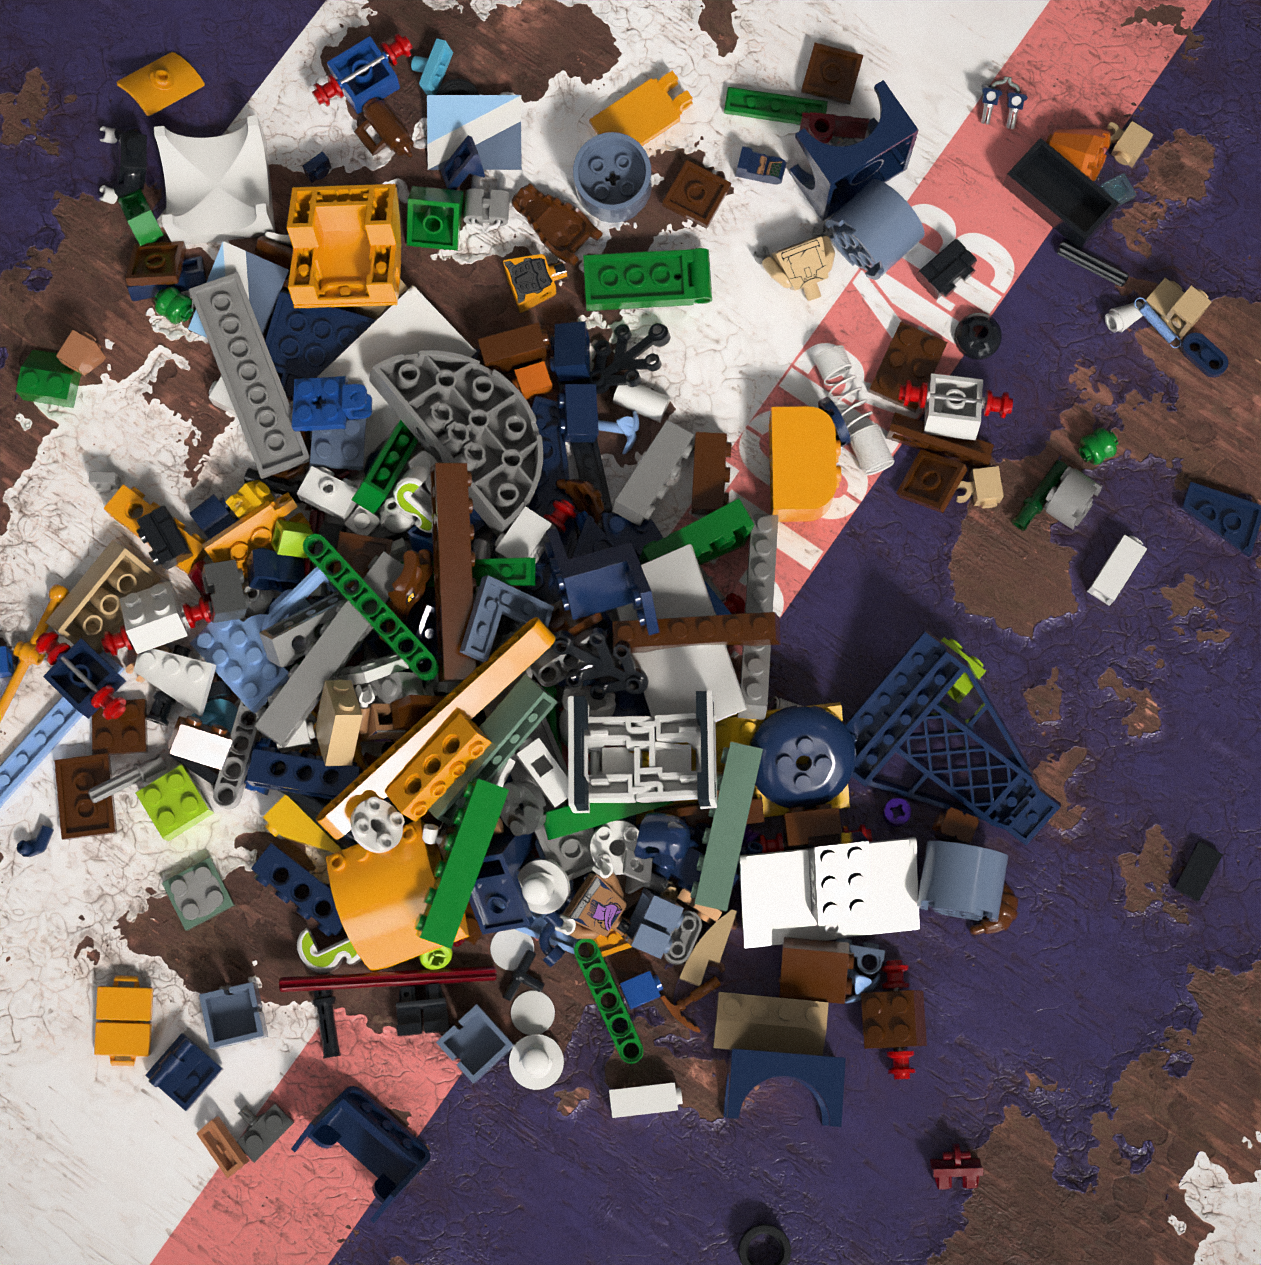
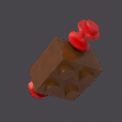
M822 804L815 806L816 808L811 811H805V807L789 808V811L781 819L784 843L781 833H777L775 839L767 840L764 835H759V841L755 842L763 846L762 853L807 849L808 837L861 831L868 841L872 842L871 829L865 828V824H860L858 830L850 831L847 826H842L841 830L839 808H832V804Z
M903 960L886 961V966L881 967V971L887 973V982L882 984V989L893 990L888 992L861 993L864 1049L894 1048V1050H897L895 1052H887V1057L893 1059V1067L888 1070V1074H893L894 1080L910 1079V1073H915V1069L909 1066V1058L914 1055V1051H903L906 1050L905 1047L927 1046L923 991H902V989H899L910 987V983L904 981L903 972L909 970L908 965H903Z

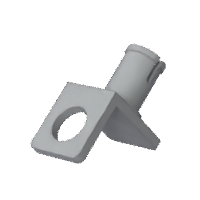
M625 850L623 874L627 876L625 893L631 894L642 887H646L661 894V892L663 893L666 890L668 880L666 877L651 872L652 858H637L633 850ZM632 858L640 863L634 870L631 867Z

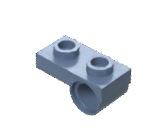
M836 939V942L849 943V953H854V959H856L855 966L860 974L870 976L879 971L884 961L885 950H880L878 944L863 942L862 947L852 945V940ZM870 955L875 959L876 965L873 970H867L862 966L861 960L863 956Z

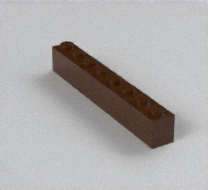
M435 463L430 467L437 660L439 667L438 682H462L480 666L478 660L460 652L474 606L473 594L476 593V579L472 578V567L475 566V552L471 551L474 526L470 524L469 513L473 511L472 497H469L468 487H471L472 474L467 469V463Z

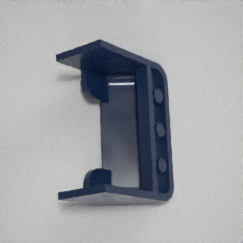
M356 1086L347 1087L313 1119L291 1148V1150L296 1152L309 1139L319 1147L326 1149L333 1147L338 1142L378 1178L372 1186L373 1194L382 1203L370 1219L373 1223L396 1201L430 1160L428 1148L366 1092Z

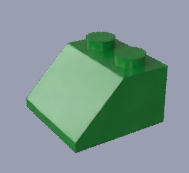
M412 186L408 197L407 246L458 251L463 212V191Z
M32 350L20 369L16 387L18 395L26 401L74 408L81 374L63 365L56 357L57 353Z

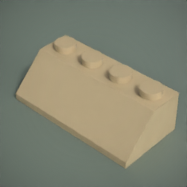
M112 540L45 623L74 645L82 638L100 655L104 650L101 638L105 637L104 632L110 631L112 634H115L120 630V626L124 625L120 598L151 588L160 581L161 577L126 548Z
M719 992L713 1048L823 1056L829 1002Z

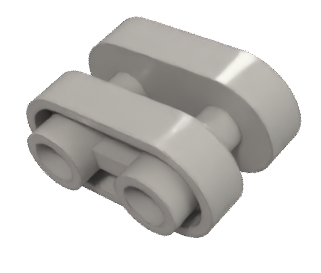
M682 912L684 913V918L678 929L675 928L670 934L673 939L669 951L663 954L665 959L672 965L685 963L692 952L702 927L701 919L695 912Z

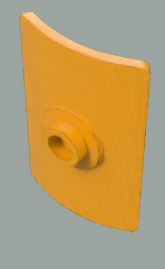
M174 52L157 59L116 82L117 86L135 99L147 116L162 110L205 85L196 70L184 58Z

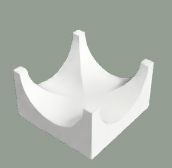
M257 115L247 116L246 124L239 130L217 137H186L170 132L165 126L154 127V135L161 156L166 187L167 209L166 215H162V225L171 242L184 241L185 245L261 237L265 236L266 232L275 233L267 141Z

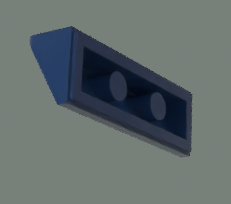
M199 256L184 259L178 284L127 285L131 300L138 301L153 298L160 290L171 286L183 292L205 284L207 279L203 258Z

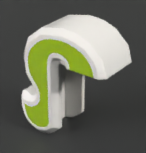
M416 466L408 470L397 483L393 491L394 501L406 514L418 518L415 521V525L420 530L432 533L431 495L421 487V484L430 475V469Z
M306 927L299 935L297 941L299 956L307 968L317 973L333 972L338 969L345 957L347 958L346 962L350 965H355L362 960L349 938L319 951L309 928Z

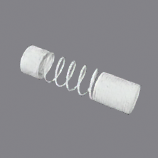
M843 345L825 349L814 357L824 384L834 386L830 390L829 396L839 398L835 403L836 406L844 397L862 390V387H858L843 395H831V392L837 386L857 377V375H852L838 383H826V380L839 377L852 368ZM868 399L861 400L848 407L837 408L838 410H845L841 414L843 416L850 409L866 403ZM869 411L854 419L844 420L845 422H850L847 428L857 420L873 414V411ZM878 423L849 432L851 434L850 444L853 447L852 449H854L853 451H855V456L858 458V463H860L864 475L876 474L894 464L895 460L892 458V453L889 451V446L886 444Z

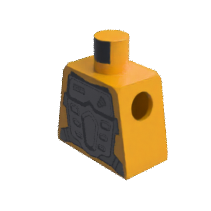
M544 254L503 261L504 271L519 313L525 312L555 296L556 286L554 281L567 277L563 262L548 266Z

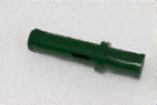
M1056 460L1032 495L1025 498L1023 507L1011 521L1016 528L1025 531L1035 515L1042 512V506L1046 502L1047 495L1054 486L1057 487L1063 473L1068 468L1064 462Z

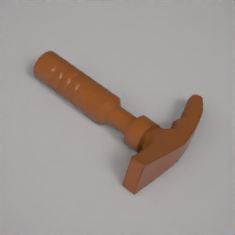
M714 976L690 992L688 997L678 1000L676 1006L671 1004L665 995L660 997V999L672 1016L690 1030L700 1033L701 1030L697 1026L687 1022L685 1016H681L680 1010L683 1011L686 1009L685 1006L691 1002H696L721 986V983Z

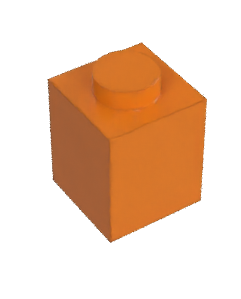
M544 361L514 370L516 379L512 380V384L521 392L526 400L553 392L552 383Z

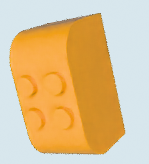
M810 406L771 407L769 417L770 515H779L778 522H809L821 518L828 512L836 488H839L841 466H836V463H838L839 456L841 455V442L836 440L833 420L825 411Z

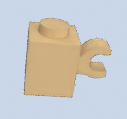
M1133 121L1125 131L1121 130L1113 122H1110L1107 127L1108 130L1113 132V135L1110 136V144L1117 143L1111 155L1120 164L1133 168L1154 134Z
M999 466L973 469L969 475L970 482L961 481L958 488H962L965 491L964 496H957L956 502L958 503L966 502L972 495L974 506L981 505L982 508L996 507L997 503H1000L1004 497Z

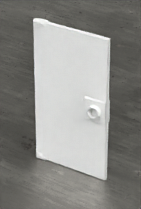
M413 285L398 299L397 305H392L317 377L346 376L348 384L364 385L367 389V394L371 395L372 415L366 418L364 460L388 438L400 420L398 415L370 383L369 378L372 366L396 355L416 354L422 350L447 351L472 357L477 352ZM293 400L289 403V405H290V407H291L292 409H293Z
M691 544L641 565L652 592L657 619L716 615ZM632 604L616 608L620 621L638 620L636 610L638 609H633ZM726 645L684 646L645 653H631L635 667L642 669L648 677L649 683L644 691V695L651 716L654 718L655 715L696 713V691H713L715 722L747 709Z
M916 837L869 842L872 920L819 926L811 915L808 848L739 855L744 948L781 945L784 942V937L825 941L920 929L919 908H917Z

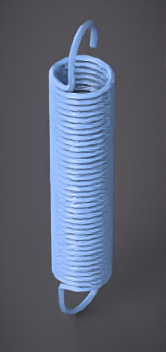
M1139 297L1135 300L1134 305L1136 308H1138L1136 306L1138 299H1143L1146 302L1139 308L1140 313L1168 343H1171L1176 337L1179 339L1144 298ZM1179 339L1180 345L1177 346V347H1173V348H1178V347L1181 346V340H1180V339Z

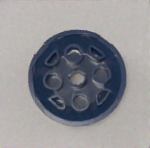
M795 705L771 714L756 729L749 745L763 749L755 783L757 789L771 802L785 808L805 807L806 810L830 802L847 786L855 768L856 750L849 730L833 713L816 706L797 707ZM805 755L809 757L807 764L796 763L800 756Z

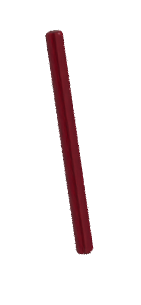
M495 966L281 977L279 978L280 992L494 981L497 978V970Z

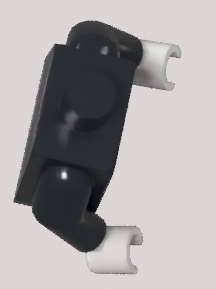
M104 126L100 128V131L105 132V137L100 139L101 142L115 144L118 140V184L114 186V189L105 185L101 186L99 191L104 193L103 197L99 198L101 201L114 204L118 197H123L138 189L144 190L147 169V135L141 134L140 129L136 126H124L116 129Z

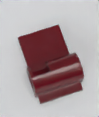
M813 112L802 113L799 131L805 128L816 140L831 145L833 136L865 139L869 118L836 116V114Z

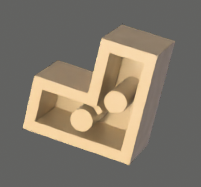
M1164 278L1146 299L1147 303L1180 340L1211 304L1207 294L1201 289H1195L1191 285L1184 293L1179 284L1169 281L1167 278Z

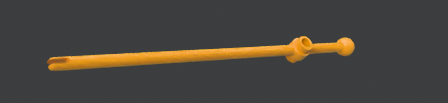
M55 584L49 589L50 601L30 641L26 643L19 641L14 648L13 653L19 657L20 661L0 699V723L29 665L35 664L38 666L44 660L45 653L39 654L35 650L36 640L47 631L49 625L45 622L69 594V590L61 585Z

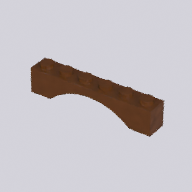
M776 612L657 619L659 633L648 635L645 625L640 626L638 620L613 622V649L618 641L623 640L630 644V653H645L667 648L699 645H781L780 617ZM622 647L618 648L620 652H627Z

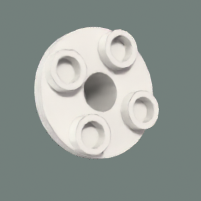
M371 797L355 807L351 814L350 827L354 839L363 848L374 853H384L394 848L400 842L405 821L403 815L397 812L391 804L377 797Z
M616 820L603 824L596 829L591 838L590 853L599 869L603 864L601 858H604L613 865L615 875L623 874L624 852L627 849L635 851L639 830L633 824L623 820ZM632 858L631 867L634 870L640 863Z
M553 859L531 861L518 874L517 878L522 888L523 897L527 901L529 909L535 913L549 914L558 910L565 904L571 894L566 872Z
M540 1034L528 1035L519 1040L513 1047L509 1057V1067L514 1079L520 1085L533 1090L544 1089L554 1084L560 1077L564 1066V1057L559 1045L553 1039Z

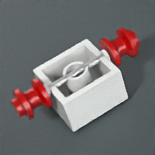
M933 373L930 375L929 383L923 382L920 387L912 386L911 381L906 380L905 385L900 384L898 400L903 401V406H907L911 401L918 402L919 408L925 407L923 434L976 440L981 424L982 409L983 416H988L990 412H999L1000 418H1005L1007 413L1011 414L1013 407V398H1009L1008 392H1004L999 397L993 396L992 391L987 390L985 397H982V379Z
M564 499L560 502L555 500L552 504L555 508L551 515L545 514L542 518L525 506L506 534L503 532L496 540L495 552L497 557L535 558L536 564L545 551L544 543L549 542L546 531L557 528L558 531L565 533L567 529L564 523L568 518L574 519L576 517V514L573 512L575 507ZM512 586V587H514V588H516V589L519 590V588H520L521 586Z
M170 581L131 593L120 598L124 625L120 626V632L115 634L105 631V637L101 638L102 646L106 653L110 652L114 657L118 655V649L126 647L129 651L135 649L138 654L188 636L186 622L189 623L191 629L196 627V621L204 619L207 623L212 622L208 605L210 600L205 601L203 597H200L198 604L194 606L183 603L184 611L182 612L181 603Z

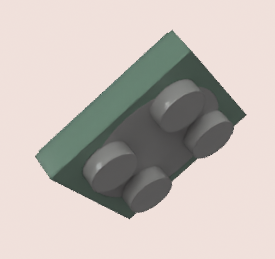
M210 857L162 882L186 931L235 906Z

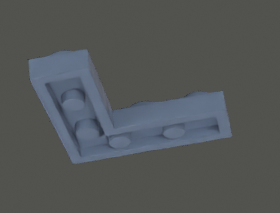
M483 576L460 652L481 662L488 661L501 615H505L522 624H526L532 618L538 617L548 628L554 606L491 576Z

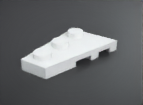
M152 648L138 653L133 671L198 716H203L217 665Z

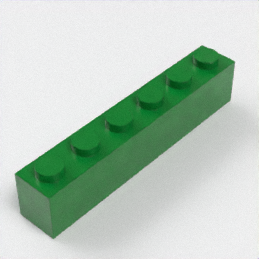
M473 777L472 782H467L463 792V797L466 798L463 808L457 809L453 820L456 827L453 835L449 834L443 849L446 850L444 860L438 861L434 871V876L437 879L434 887H429L425 895L424 903H427L425 912L418 915L414 929L418 930L416 935L419 938L450 949L452 948L509 789Z

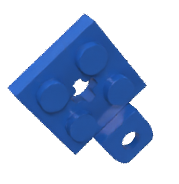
M346 376L294 379L292 429L295 432L346 429V417L348 420L365 419L372 415V397L367 394L366 387L361 384H348ZM319 399L326 401V404H322L320 409H317L316 405H314Z

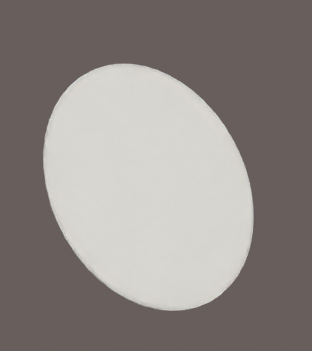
M515 929L497 932L490 946L494 962L499 967L510 971L518 967L526 950L529 949L534 952V943L531 936Z
M538 991L522 993L515 999L511 1008L513 1024L519 1031L527 1035L545 1032L552 1025L555 1017L552 1001L547 995Z

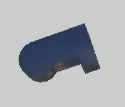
M742 146L735 177L778 185L782 183L787 163L782 158L753 152L752 148Z

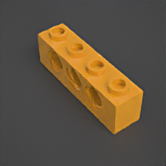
M123 484L103 509L108 515L140 538L136 531L140 528L137 520L161 506L154 501L150 505L143 500L145 495L134 486L129 489ZM143 508L144 511L140 517L132 518V513L135 509ZM173 517L193 553L192 557L176 565V567L188 575L193 565L206 557L207 552L202 546L206 541L196 533L189 535L184 531L186 526Z
M460 713L388 788L385 794L401 814L417 822L445 794L446 790L464 774L465 770L483 754L484 750L492 742L473 721Z

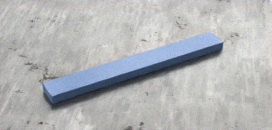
M102 651L100 656L121 674L124 668ZM63 696L0 765V808L83 716Z

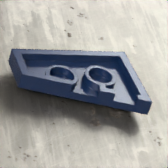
M1190 482L1181 509L1247 557H1250L1261 525V505Z

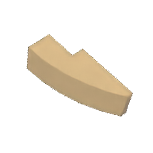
M730 910L704 934L686 961L679 980L700 987L708 961L716 964L720 963L737 911Z

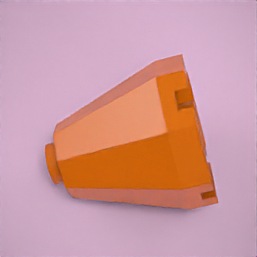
M1057 129L1054 134H1049L1046 143L1088 178L1095 181L1107 156L1104 154L1103 148L1109 149L1111 137L1110 132L1102 129Z

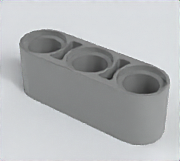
M594 626L589 627L574 637V644L599 656L595 646L592 644L586 645L591 631L595 629ZM594 635V637H596L597 640L602 639L601 636ZM550 647L531 664V671L542 686L551 687L565 679L569 670L580 669L587 663L574 656L564 659L565 655L557 654ZM551 667L547 673L541 674L544 668Z

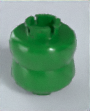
M171 286L162 289L155 296L156 313L166 317L170 323L176 325L182 321H187L191 317L193 308H191L192 299L182 294L177 288Z
M1103 427L1097 428L1091 434L1081 437L1080 447L1078 448L1079 454L1085 462L1089 461L1093 465L1101 464L1105 459L1116 454L1118 439L1111 430L1107 431Z

